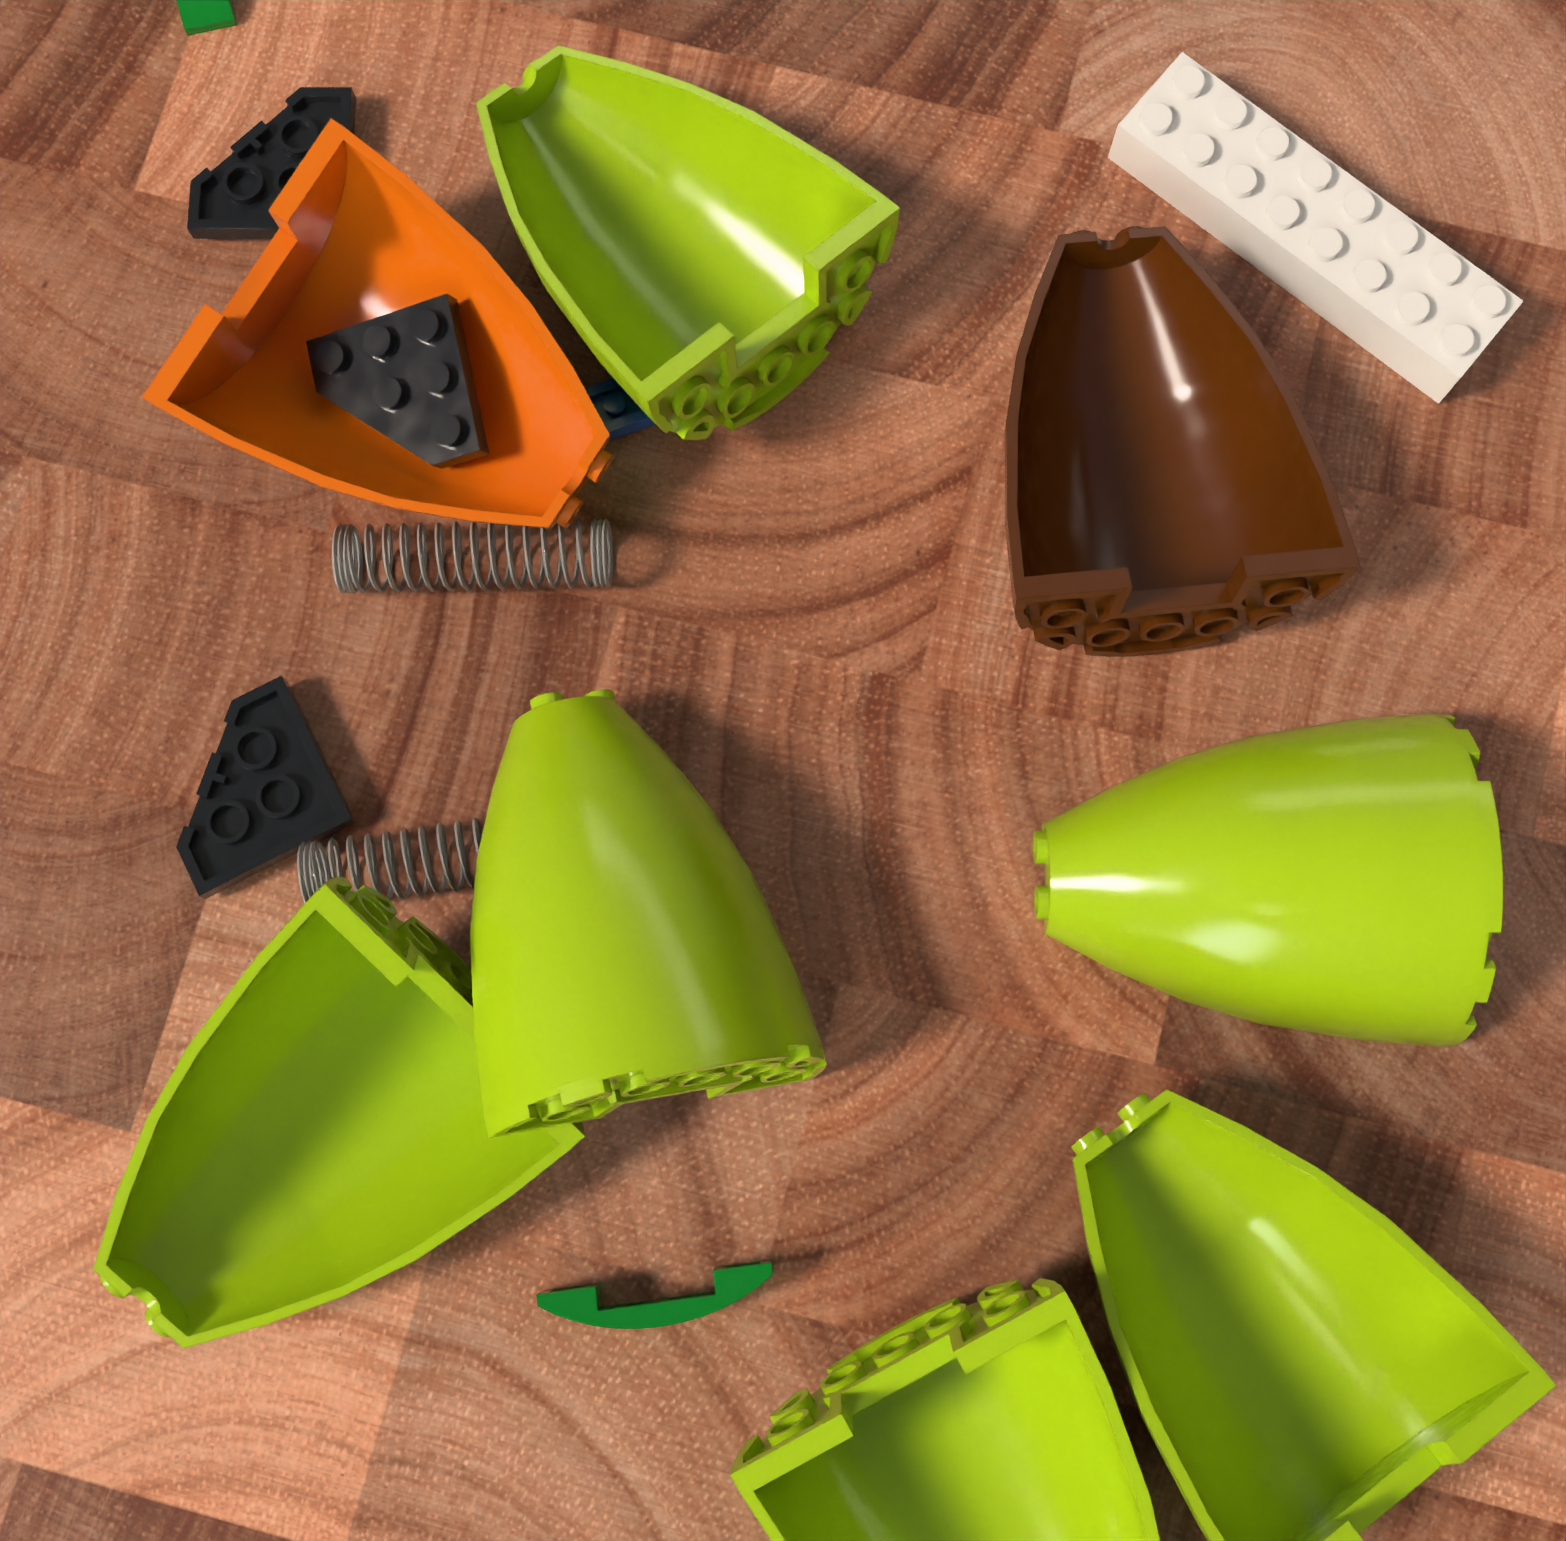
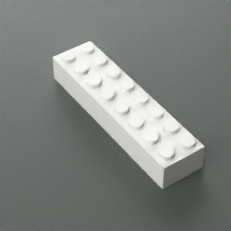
M1183 52L1117 126L1108 154V158L1438 404L1523 303V300Z

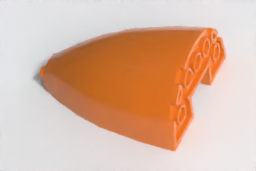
M330 118L268 210L279 227L274 237L221 314L207 304H204L142 395V398L227 446L324 489L397 510L469 522L552 528L557 523L566 529L575 519L584 501L578 498V495L589 479L597 483L606 472L614 457L613 454L605 450L610 434L573 366L531 302L486 248L405 173L344 126ZM444 294H449L456 298L489 454L443 469L427 463L316 392L306 341Z

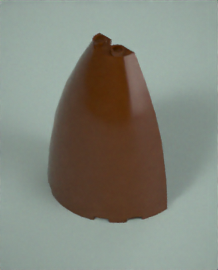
M1140 226L1128 227L1121 230L1114 240L1109 241L1098 239L1096 232L1087 230L1058 235L1035 291L1017 351L1005 425V530L1012 602L1019 627L1021 629L1029 627L1034 631L1036 642L1056 650L1067 648L1072 644L1084 645L1085 655L1126 657L1154 655L1222 642L1221 634L1247 623L1251 630H1261L1292 617L1291 606L1303 601L1310 595H1313V599L1321 601L1340 588L1359 569L1360 563L1334 484L1293 392L1255 331L1219 285L1166 226L1150 228Z

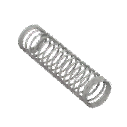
M579 518L575 522L576 560L572 583L566 562L564 528L559 524V559L555 583L551 576L548 560L547 528H540L542 559L539 580L536 584L530 558V527L523 526L525 556L522 580L519 584L513 564L512 525H505L507 567L502 585L495 562V525L488 523L487 534L490 566L486 585H484L478 566V527L476 522H472L470 524V547L473 566L470 582L467 586L461 570V529L457 521L452 527L455 573L451 586L448 585L443 569L444 531L440 522L435 525V553L438 573L434 586H431L426 572L427 534L425 525L422 522L417 527V550L421 573L416 587L413 586L409 575L410 536L406 523H402L399 531L400 557L403 569V577L399 587H396L392 578L393 538L388 523H385L382 528V555L386 577L381 588L378 587L374 577L376 541L374 529L370 523L365 526L364 552L369 575L365 588H361L363 576L361 540L358 530L353 524H339L334 530L332 539L333 575L336 586L342 594L346 592L348 594H355L358 591L363 594L369 590L371 585L379 593H382L389 584L398 593L404 589L406 583L413 592L419 591L423 583L431 592H434L438 589L441 581L443 586L450 592L455 589L458 580L466 591L471 590L475 580L485 591L490 587L493 578L499 589L504 590L508 586L510 576L518 590L525 586L527 576H529L532 586L537 590L542 586L545 574L549 585L555 589L560 584L562 572L567 585L572 589L578 582L580 571L583 582L588 588L593 585L596 588L599 586L602 588L607 586L609 588L613 580L611 524L607 518L604 520L602 518L599 520L595 518L592 521L590 535L592 571L590 581H588L582 548V526Z
M474 817L472 827L478 855L482 836L479 820ZM456 820L454 823L455 839L460 859L458 887L453 882L448 867L444 826L440 822L436 826L438 849L443 867L440 890L437 888L430 870L429 842L425 827L420 825L418 829L420 852L425 870L422 892L418 889L413 877V860L409 833L404 827L401 829V850L407 873V887L404 895L399 890L395 880L393 843L390 833L385 829L382 834V846L390 880L387 898L390 899L394 891L400 899L405 900L409 896L411 888L415 894L423 898L428 892L429 884L435 893L441 895L446 889L447 882L454 891L459 892L464 885L465 879L469 886L474 889V882L471 879L466 864L463 829L459 820ZM367 832L364 837L367 869L372 889L381 893L377 883L378 867L375 843L372 835ZM349 835L346 839V854L354 892L360 889L359 855L355 839ZM332 837L328 842L329 864L325 850L317 840L313 842L309 840L307 843L303 841L298 848L297 872L304 904L328 879H331L330 871L332 878L342 877L340 850L337 841Z

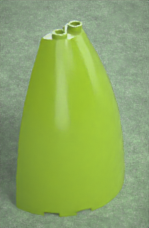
M558 45L527 66L521 85L511 88L506 83H503L476 102L489 160L510 220L547 292L600 364L642 411L663 432L668 433V431L677 433L683 440L707 439L712 433L713 428L724 425L730 431L735 430L768 411L796 389L831 353L825 346L840 324L843 323L849 326L854 323L872 294V291L865 285L876 262L879 264L886 263L889 258L897 231L900 207L833 158L755 111L694 84L627 62Z
M596 690L583 697L564 699L561 693L550 692L531 699V710L513 722L492 788L476 861L470 923L474 1043L488 1138L599 1119L627 1103L706 1090L708 1099L809 1081L819 1075L827 1067L824 1049L798 973L754 875L711 807L668 754L616 702L615 694L612 690Z
M1445 713L1350 719L1246 736L1175 758L1116 784L1043 823L1042 831H1034L1033 834L1034 864H1044L1045 886H1035L1034 891L1036 920H1044V934L1113 971L1182 1001L1257 1024L1361 1041L1424 1046H1455L1466 1040L1477 1026L1475 1017L1470 1016L1475 1003H1487L1496 967L1492 958L1486 956L1487 947L1492 933H1501L1502 850L1497 810L1490 781H1478L1475 769L1479 762L1480 751L1468 729H1456L1454 727L1455 717Z
M334 877L328 879L256 956L185 1049L146 1119L117 1190L93 1270L100 1275L102 1284L114 1296L126 1298L128 1295H133L143 1301L148 1307L144 1313L148 1325L160 1336L171 1337L183 1349L265 1326L341 1298L418 1260L509 1199L585 1137L583 1123L577 1122L488 1138L474 1043L471 967L414 916L404 923L395 917L397 910L390 899L366 885H363L354 892L350 890L353 886L347 878Z
M1166 1089L1153 1100L1145 1092L1117 1113L1123 1121L1120 1126L1108 1134H1105L1098 1126L1071 1146L1077 1155L1072 1161L1085 1239L1108 1331L1139 1414L1199 1528L1208 1541H1364L1359 1535L1440 1467L1465 1462L1557 1386L1542 1367L1496 1318L1388 1217L1318 1167L1242 1124Z
M1042 1278L1031 1285L1033 1289L1023 1290L1018 1280L988 1286L977 1296L978 1302L968 1306L965 1303H960L958 1297L911 1317L871 1339L828 1367L826 1370L829 1375L822 1380L820 1388L812 1395L808 1389L797 1391L769 1416L773 1425L767 1430L766 1437L762 1441L759 1435L750 1437L738 1453L730 1472V1476L738 1491L771 1541H1160L1151 1497L1108 1379L1066 1291L1055 1281Z

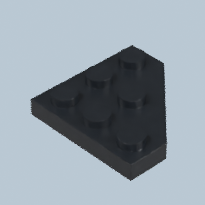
M300 87L285 100L287 107L271 121L265 124L261 120L230 147L233 153L216 168L210 171L206 167L193 178L190 183L187 230L193 239H272L279 227L268 210L330 118L354 134L356 97L352 87Z
M444 294L306 341L316 392L427 463L443 469L489 454L456 298L449 294Z
M282 676L231 701L224 719L227 725L216 753H211L196 794L199 796L192 818L188 827H183L176 848L198 895L202 898L207 899L298 852V848L303 841L307 843L309 840L311 842L317 840L319 842L356 823L288 681Z

